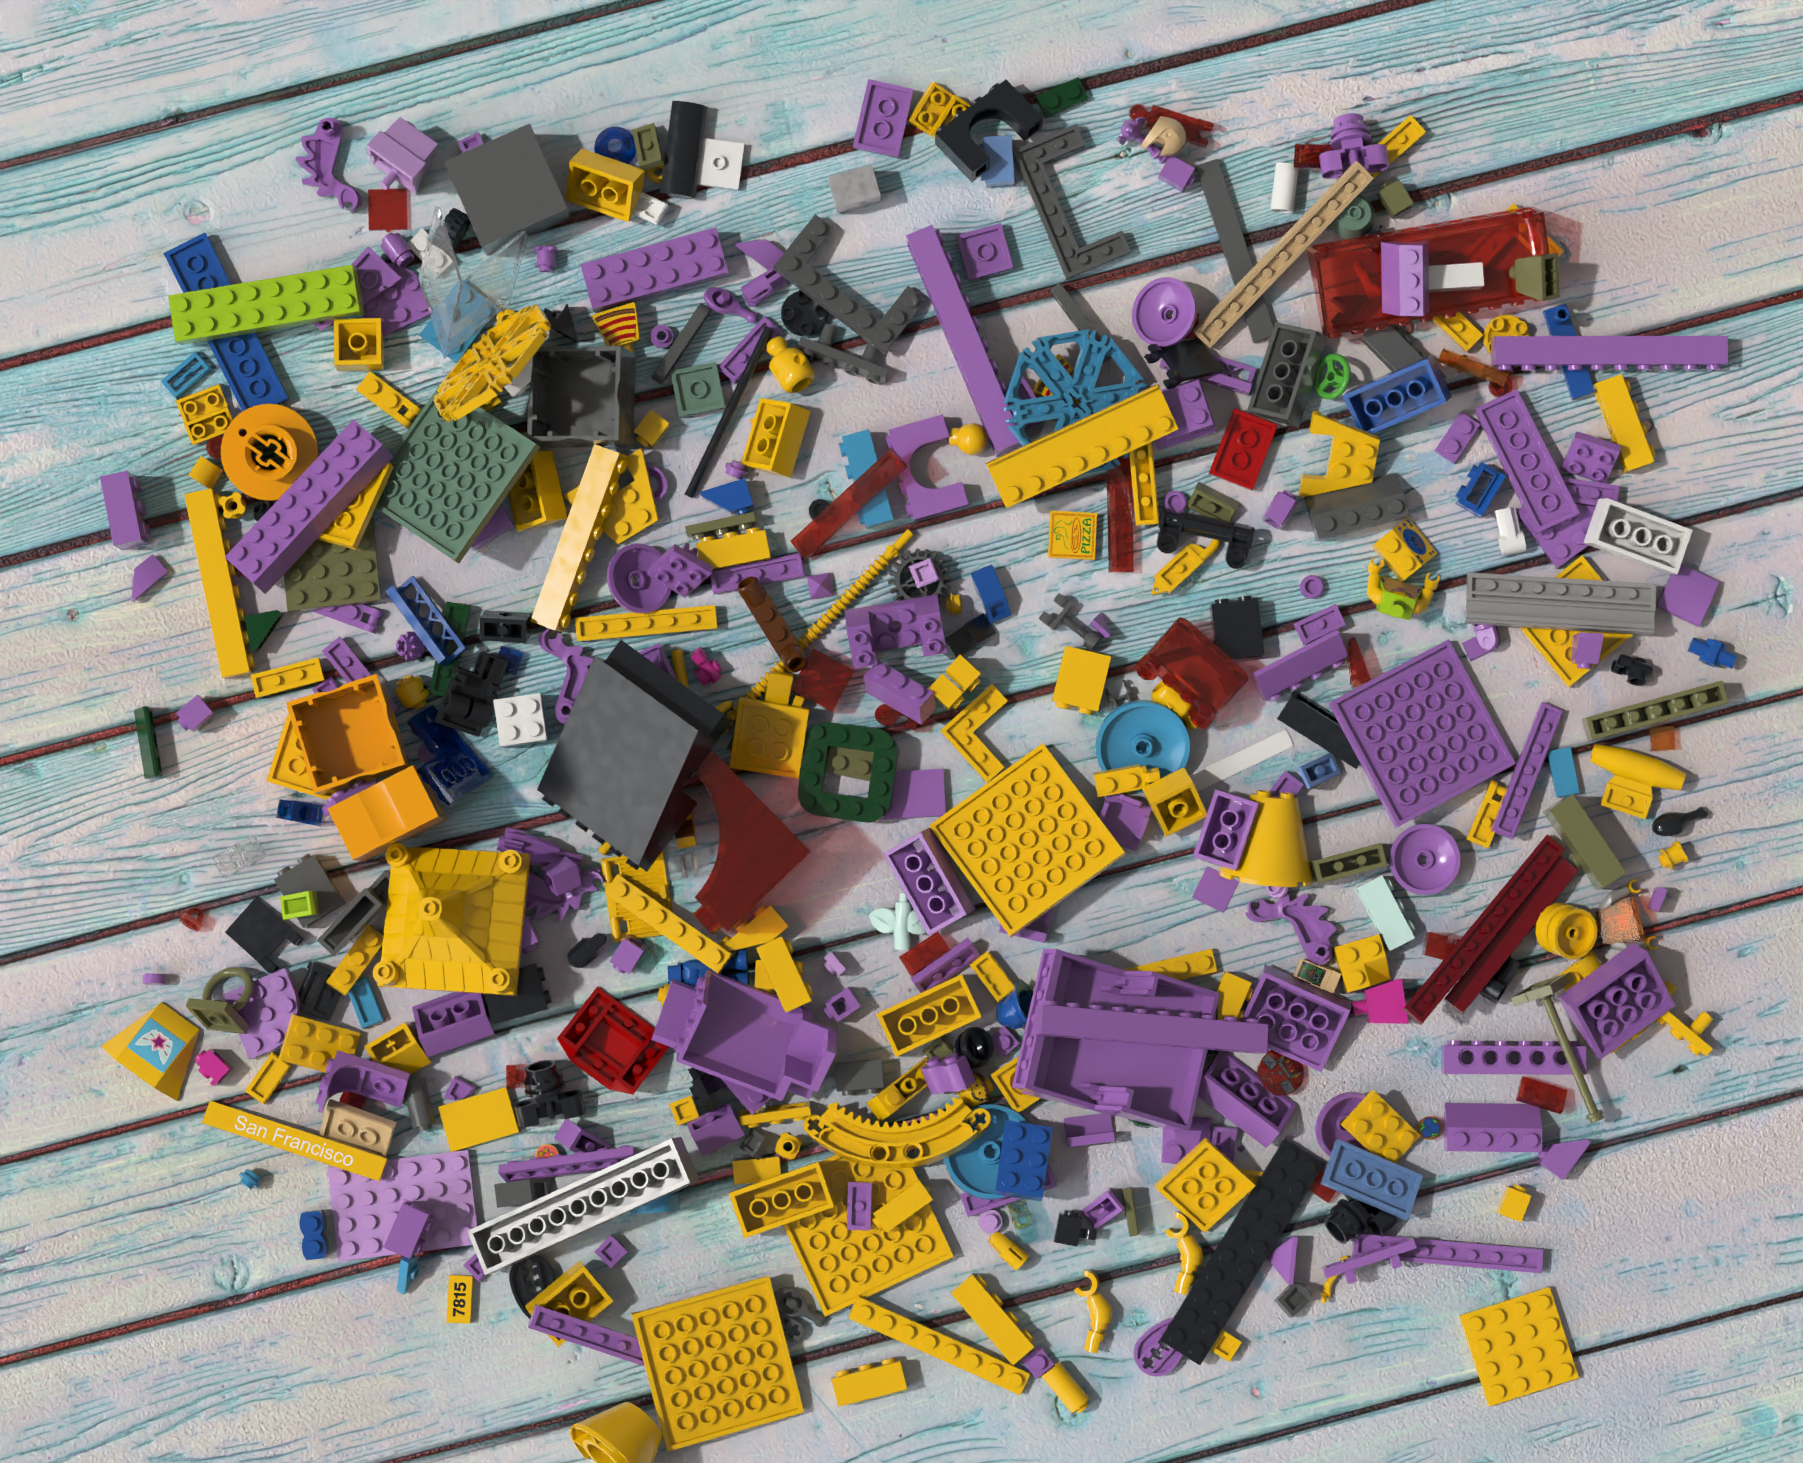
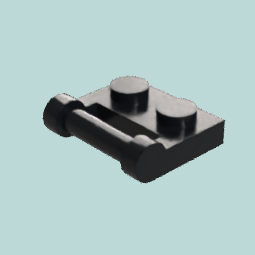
M309 961L307 974L298 993L300 1009L330 1021L342 993L326 983L334 971ZM320 973L323 976L309 1005L305 1003V1000L316 974Z

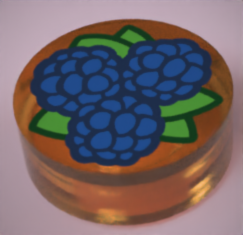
M1426 1116L1418 1122L1417 1130L1422 1138L1433 1140L1441 1134L1442 1126L1437 1118Z

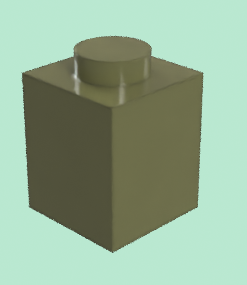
M1391 179L1380 186L1381 190L1377 196L1391 219L1411 208L1414 204L1400 179L1396 182H1393Z

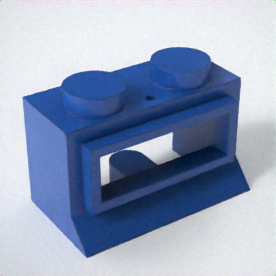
M1480 462L1478 466L1475 464L1472 466L1467 475L1470 480L1466 486L1462 484L1455 495L1458 498L1455 504L1478 518L1483 516L1506 477L1505 474L1496 471L1483 462ZM1484 472L1491 476L1492 479L1475 505L1466 499L1481 473Z

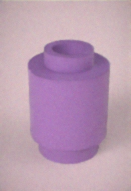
M389 233L382 239L381 249L394 265L403 268L413 261V250L399 233Z

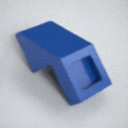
M991 564L971 572L975 590L982 601L989 623L991 624L1011 616L1006 595L993 565Z

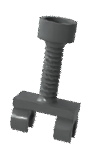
M1058 593L1053 601L1063 608L1062 612L1054 619L1044 611L1039 620L1052 630L1055 629L1059 622H1063V624L1083 638V646L1091 651L1102 636L1096 631L1092 633L1086 631L1075 620L1073 621L1067 615L1073 603Z

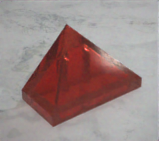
M1296 143L1294 168H1321L1319 155L1327 151H1333L1331 144Z

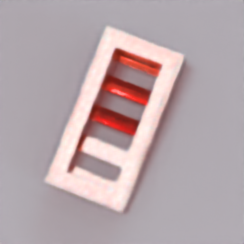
M1354 637L1350 638L1347 643L1351 689L1371 680L1357 640Z

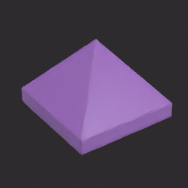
M830 573L807 576L811 600L834 596Z

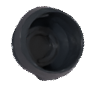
M969 1027L955 1040L953 1052L957 1053L958 1056H966L970 1068L975 1069L989 1061L994 1053V1041L986 1030L979 1027Z

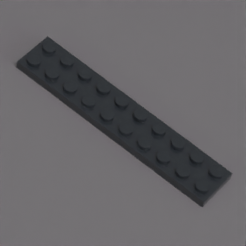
M1282 1140L1263 1174L1255 1184L1256 1186L1248 1195L1191 1287L1188 1295L1159 1339L1160 1341L1196 1364L1201 1365L1323 1168L1324 1163L1288 1140Z

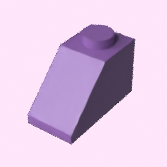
M1579 632L1573 635L1571 664H1577L1578 669H1592V665L1598 664L1603 634Z
M569 1119L564 1120L554 1137L555 1140L573 1152H594L601 1148L610 1149L612 1147V1144Z
M1583 1138L1550 1143L1549 1146L1545 1145L1542 1148V1152L1538 1153L1539 1160L1537 1163L1560 1180H1564L1591 1142Z

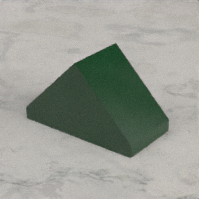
M273 610L244 616L250 648L253 651L259 653L284 614L282 612Z

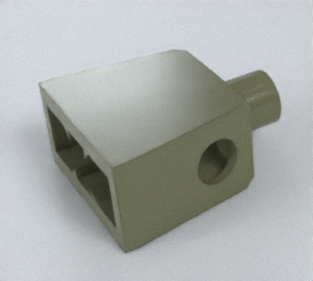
M1558 253L1532 255L1516 259L1515 265L1509 270V276L1511 279L1516 280V290L1518 293L1539 301L1560 297Z

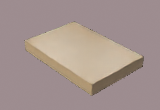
M330 1099L326 1107L319 1136L387 1158L397 1122Z

